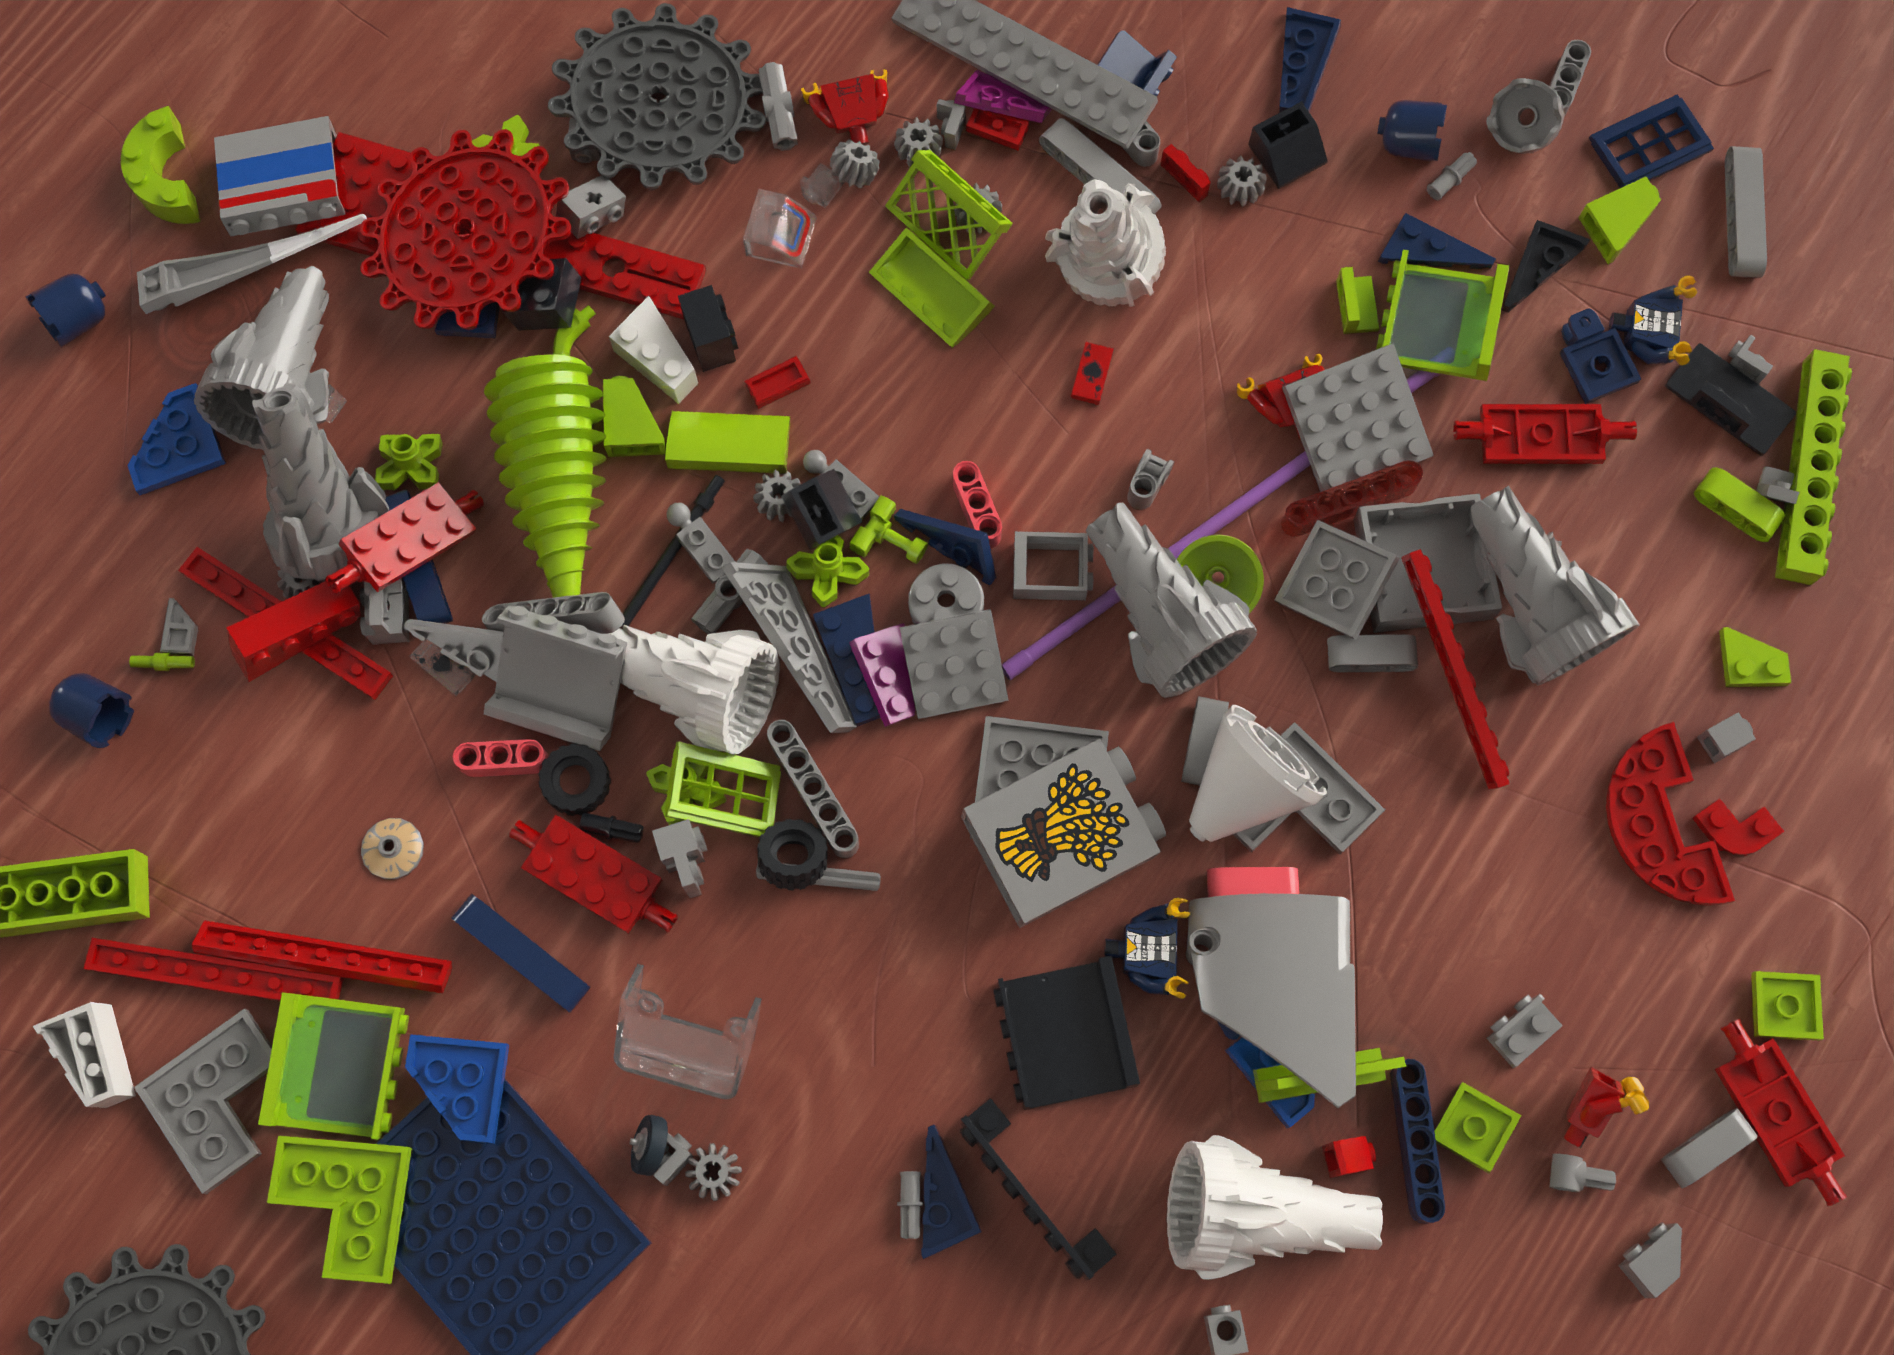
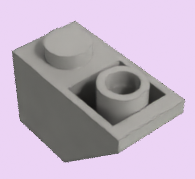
M1662 1222L1656 1225L1647 1234L1650 1239L1642 1246L1637 1243L1630 1247L1623 1254L1625 1260L1618 1265L1644 1298L1658 1297L1680 1278L1682 1228L1678 1223L1665 1225Z

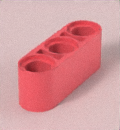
M962 461L953 470L954 491L970 528L981 531L983 528L990 527L996 531L995 534L988 536L990 549H993L1001 540V520L978 466L971 461ZM963 475H970L973 477V481L965 483L960 481L959 478ZM974 501H980L985 506L981 509H974L970 504Z
M531 739L467 742L456 747L453 753V762L463 774L469 777L537 774L542 769L544 759L548 758V754L541 744ZM539 751V757L536 761L531 763L525 761L528 753ZM508 753V758L504 763L495 764L494 761L498 754ZM468 755H477L476 761L472 765L464 766V759Z
M1211 868L1207 870L1208 897L1263 893L1299 894L1298 868Z

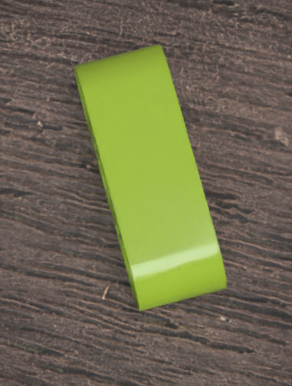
M1711 468L1694 491V496L1700 503L1760 542H1768L1786 517L1785 512L1779 506L1721 468Z

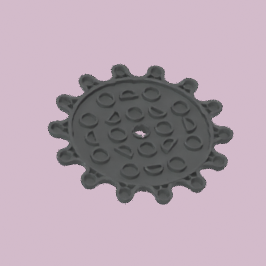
M662 3L656 7L655 15L650 21L641 22L634 18L630 10L618 8L613 11L611 16L614 24L611 32L599 34L590 28H580L575 33V41L583 49V55L577 60L559 59L552 64L553 74L559 80L568 83L570 88L566 94L552 97L548 102V109L555 117H567L576 121L575 128L565 135L564 144L573 153H578L585 149H596L601 152L597 170L606 179L614 178L622 169L633 168L640 172L642 185L650 191L658 189L662 183L663 175L671 171L683 173L691 184L700 185L707 178L705 167L707 160L720 158L730 164L739 163L744 156V149L735 140V135L741 131L758 132L765 125L766 118L764 114L750 108L747 104V100L750 97L763 93L759 74H748L740 68V63L750 55L751 46L745 40H735L727 44L717 41L714 35L718 28V20L713 15H703L694 24L684 25L677 20L675 7L668 3ZM662 93L666 97L657 103V100L653 99L652 95Z
M181 1244L169 1246L160 1264L153 1269H145L140 1265L136 1251L133 1248L121 1247L113 1253L111 1261L112 1273L105 1282L96 1284L81 1272L68 1275L63 1284L64 1292L70 1302L68 1312L59 1319H52L46 1316L34 1318L29 1324L28 1334L33 1341L43 1347L44 1355H251L247 1349L248 1338L253 1332L263 1326L266 1316L264 1310L259 1306L251 1305L242 1310H235L228 1305L226 1295L234 1282L235 1274L232 1268L227 1265L216 1266L207 1276L198 1279L191 1276L188 1271L189 1252Z

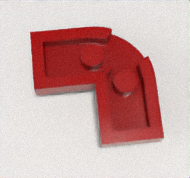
M1720 798L1692 817L1710 841L1715 840L1718 850L1721 852L1725 850L1735 855L1747 856L1753 854L1785 832L1765 806L1739 823Z

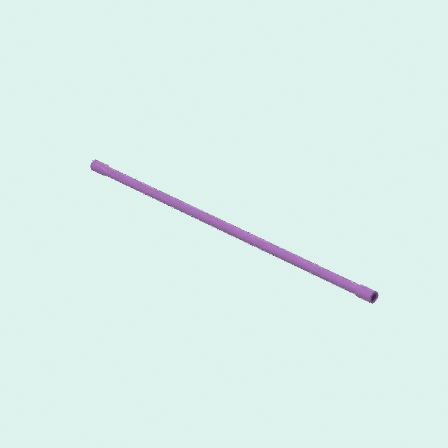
M1447 348L1430 361L1452 364L1455 352ZM1417 371L1407 378L1411 393L1441 374ZM1304 451L1168 549L1177 559L1184 548L1193 541L1218 532L1308 468L1310 463L1306 452ZM1115 586L1027 649L1021 650L1002 664L1004 675L1009 680H1012L1032 666L1037 659L1118 603L1121 599L1115 591Z

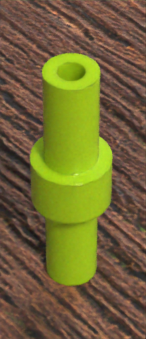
M155 653L154 656L131 655L129 664L131 668H154L155 671H169L171 668H194L195 659L194 656H171L170 653Z

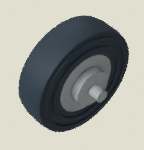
M646 1115L641 1120L635 1137L630 1139L629 1144L632 1145L631 1168L633 1172L652 1176L658 1170L664 1152H668L669 1146H666L668 1126L664 1118Z

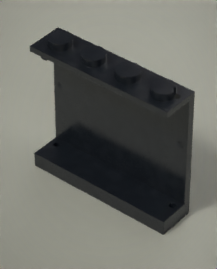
M1112 956L1099 958L1095 963L1007 981H1003V978L998 979V988L993 989L996 1007L1003 1008L1005 1019L999 1020L1003 1039L1009 1038L1012 1051L1006 1052L1009 1070H1016L1018 1083L1013 1084L1016 1102H1023L1024 1110L1137 1087L1140 1084Z

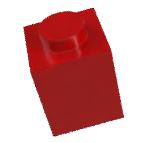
M1366 1136L1333 1141L1322 1146L1330 1179L1374 1169L1372 1162H1376V1154L1373 1144L1371 1142L1367 1143Z

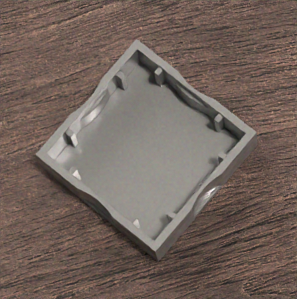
M1480 494L1437 498L1423 503L1399 502L1359 507L1353 519L1356 537L1396 554L1400 558L1370 613L1373 633L1427 627L1401 559L1402 556L1419 549L1422 550L1423 555H1426L1431 562L1432 572L1430 574L1434 584H1437L1442 591L1443 601L1441 603L1445 613L1451 616L1453 624L1493 620L1501 611L1502 604L1496 574L1487 560L1489 553L1484 547L1471 516L1470 507L1481 500Z

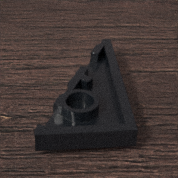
M1537 220L1530 234L1502 311L1509 313L1581 253L1587 247L1590 239Z

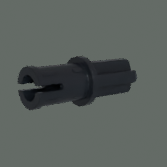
M583 812L579 829L582 831L606 836L607 840L616 838L638 843L642 839L644 827L640 824L617 820L614 815L608 818L588 812Z

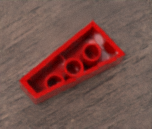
M325 581L226 627L231 653L248 682L253 681L338 629L354 623L361 614L360 603L351 588L348 586L336 594L331 590L335 587V584L329 587Z

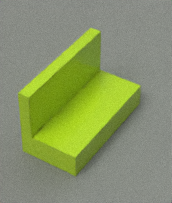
M1353 267L1341 268L1336 284L1343 334L1379 331L1372 276L1354 277Z

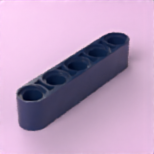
M406 489L386 496L385 501L389 506V511L409 500L411 495ZM433 559L403 577L417 620L444 624L453 621Z
M472 893L451 917L452 920L571 1013L591 988Z
M1406 1059V1067L1414 1072V1082L1410 1084L1402 1079L1401 1070L1403 1067L1392 1069L1390 1080L1409 1212L1415 1221L1428 1224L1437 1222L1443 1217L1445 1213V1200L1426 1071L1419 1061ZM1408 1099L1416 1101L1419 1105L1418 1116H1411L1407 1112L1406 1102ZM1414 1132L1421 1134L1424 1139V1146L1421 1150H1417L1411 1145L1410 1137ZM1419 1165L1425 1167L1429 1173V1179L1425 1184L1419 1182L1415 1176V1170ZM1424 1199L1431 1201L1434 1207V1212L1429 1218L1424 1216L1420 1210V1204Z

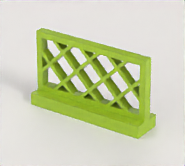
M917 150L911 158L914 163L885 207L961 276L969 280L1001 234L1007 233L1013 223L931 150ZM918 171L925 175L927 187L925 189L915 190L914 177ZM942 190L946 194L947 207L936 208L934 191ZM927 192L929 209L918 211L916 193ZM909 194L911 212H903L896 206L902 195ZM962 208L967 213L968 225L956 227L954 209ZM948 210L950 228L938 229L936 212ZM930 213L931 230L924 231L920 227L918 214ZM976 227H983L991 234L983 245H977ZM968 229L970 246H958L957 230ZM950 231L951 249H944L940 245L939 232ZM971 249L972 263L966 269L960 263L959 251Z
M1380 1048L1355 1052L1356 1086L1387 1080L1385 1070L1406 1067L1404 1057L1382 1059ZM1283 1065L1253 1070L1259 1103L1318 1093Z

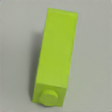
M1644 177L1586 204L1579 216V220L1607 264L1614 262L1652 215L1661 201L1659 191L1650 183L1647 177Z
M614 376L612 379H603L604 434L606 435L604 447L608 457L665 454V439L634 379L626 376Z

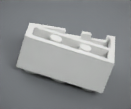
M648 296L614 330L609 339L616 354L679 404L698 384L695 369L650 296Z
M90 1002L33 1026L37 1034H42L50 1047L49 1052L53 1058H57L67 1072L64 1075L86 1107L108 1108L136 1096L112 1005Z

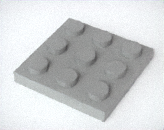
M1317 520L1279 590L1275 601L1356 640L1400 558L1396 554Z
M990 609L900 627L918 719L1009 701Z

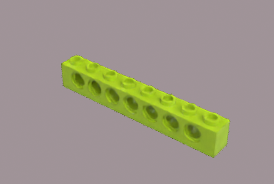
M1814 349L1803 361L1789 472L1794 474L1790 490L1799 492L1796 504H1784L1786 517L1781 527L1775 578L1812 585L1818 579L1825 576L1829 562L1828 559H1825V555L1832 539V532L1829 531V522L1835 513V504L1832 503V498L1839 482V477L1835 476L1836 466H1838L1842 457L1839 441L1845 431V422L1842 421V416L1849 400V396L1845 392L1846 385H1848L1852 375V369L1849 368L1850 356ZM1819 410H1822L1826 416L1822 415ZM1815 436L1819 437L1823 443L1819 442ZM1812 463L1816 464L1819 467L1820 471L1815 469L1812 466ZM1808 490L1812 491L1816 495V498L1812 497L1809 494ZM1805 518H1808L1809 520H1811V522L1813 523V526L1809 525V524L1805 521ZM1801 545L1807 547L1810 554L1804 552Z

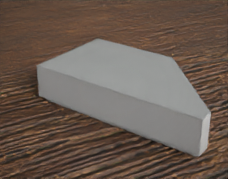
M169 598L160 652L170 653V655L194 656L198 626L174 598Z

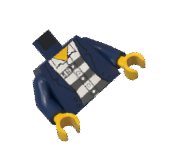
M1684 276L1678 282V287L1672 285L1639 297L1633 301L1626 314L1612 313L1609 321V330L1616 328L1617 331L1624 332L1623 344L1626 350L1632 351L1633 354L1646 364L1671 363L1676 359L1678 364L1686 365L1690 359L1687 354L1682 353H1690L1692 349L1688 342H1679L1683 299H1679V295H1683L1686 298L1695 297L1697 294L1695 287L1685 288L1688 285L1695 284L1696 280L1692 276Z
M1174 898L1169 904L1151 907L1133 917L1124 928L1123 940L1105 939L1104 957L1112 956V958L1123 959L1122 973L1128 975L1130 982L1146 993L1171 994L1179 999L1186 997V994L1177 992V987L1181 983L1188 984V981L1176 976L1177 919H1172L1174 916L1179 918L1189 917L1190 912L1184 911L1179 913L1178 910L1181 903L1188 902L1186 899Z

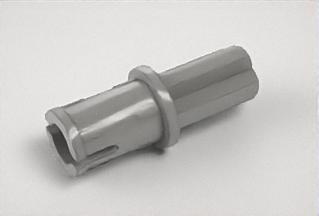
M1471 152L1463 153L1451 166H1445L1442 174L1427 186L1428 194L1433 199L1440 200L1453 186L1461 184L1462 178L1477 164L1474 155Z
M917 1171L900 1172L901 1202H897V1206H901L900 1236L904 1239H917L920 1236V1206H923V1202H920L921 1172Z

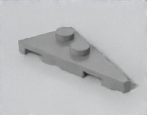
M409 619L404 623V629L410 631L419 640H429L442 648L440 651L442 654L460 665L467 666L476 675L481 677L484 674L497 681L503 631Z

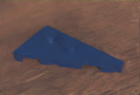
M1405 213L1378 262L1387 264L1388 261H1401L1403 249L1409 250L1407 264H1425L1433 267H1452L1453 264L1470 265V269L1492 268L1496 258Z
M900 509L894 515L895 521L899 522L911 533L917 529L929 537L928 545L947 558L953 559L959 566L966 569L970 565L983 574L982 582L991 585L996 579L988 534L986 532Z
M935 1124L928 1127L926 1138L923 1248H921L923 1259L982 1232Z

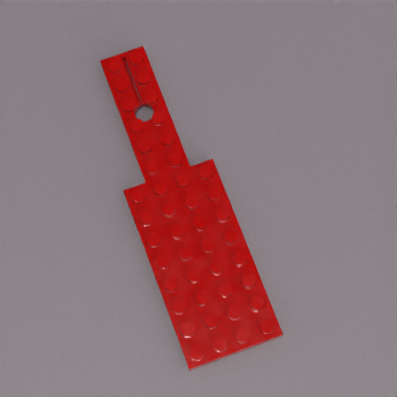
M338 132L333 143L338 197L345 210V215L298 224L295 229L297 234L313 231L360 214H365L367 218L381 216L387 209V201L378 194L377 187L382 180L387 178L404 181L411 176L413 172V166L410 162L411 152ZM361 224L321 241L368 256L374 255L379 247L378 240L366 238L361 234ZM472 225L464 226L460 234H471L470 229ZM571 233L564 240H556L548 244L543 253L549 259L566 258L582 277L580 290L639 306L650 296L659 313L683 320L678 295L699 289L706 273V266L704 264L596 233L587 234L579 239ZM610 259H620L624 262L625 269L623 272L615 274L614 277H610L603 272V266Z

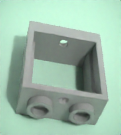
M1015 531L1013 599L1086 601L1087 590L1093 591V572H1088V562H1093L1094 546L1093 544H1088V534ZM1027 549L1079 550L1078 586L1026 585Z

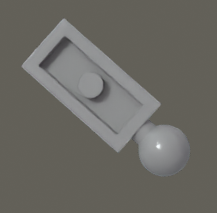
M811 450L805 454L803 465L808 472L823 474L835 469L861 520H863L869 514L879 496L837 459L828 466L823 452Z
M674 503L670 505L666 512L667 520L673 526L682 528L675 537L712 584H714L721 576L726 575L722 568L728 563L736 561L701 517L692 522L690 520V510L685 504Z

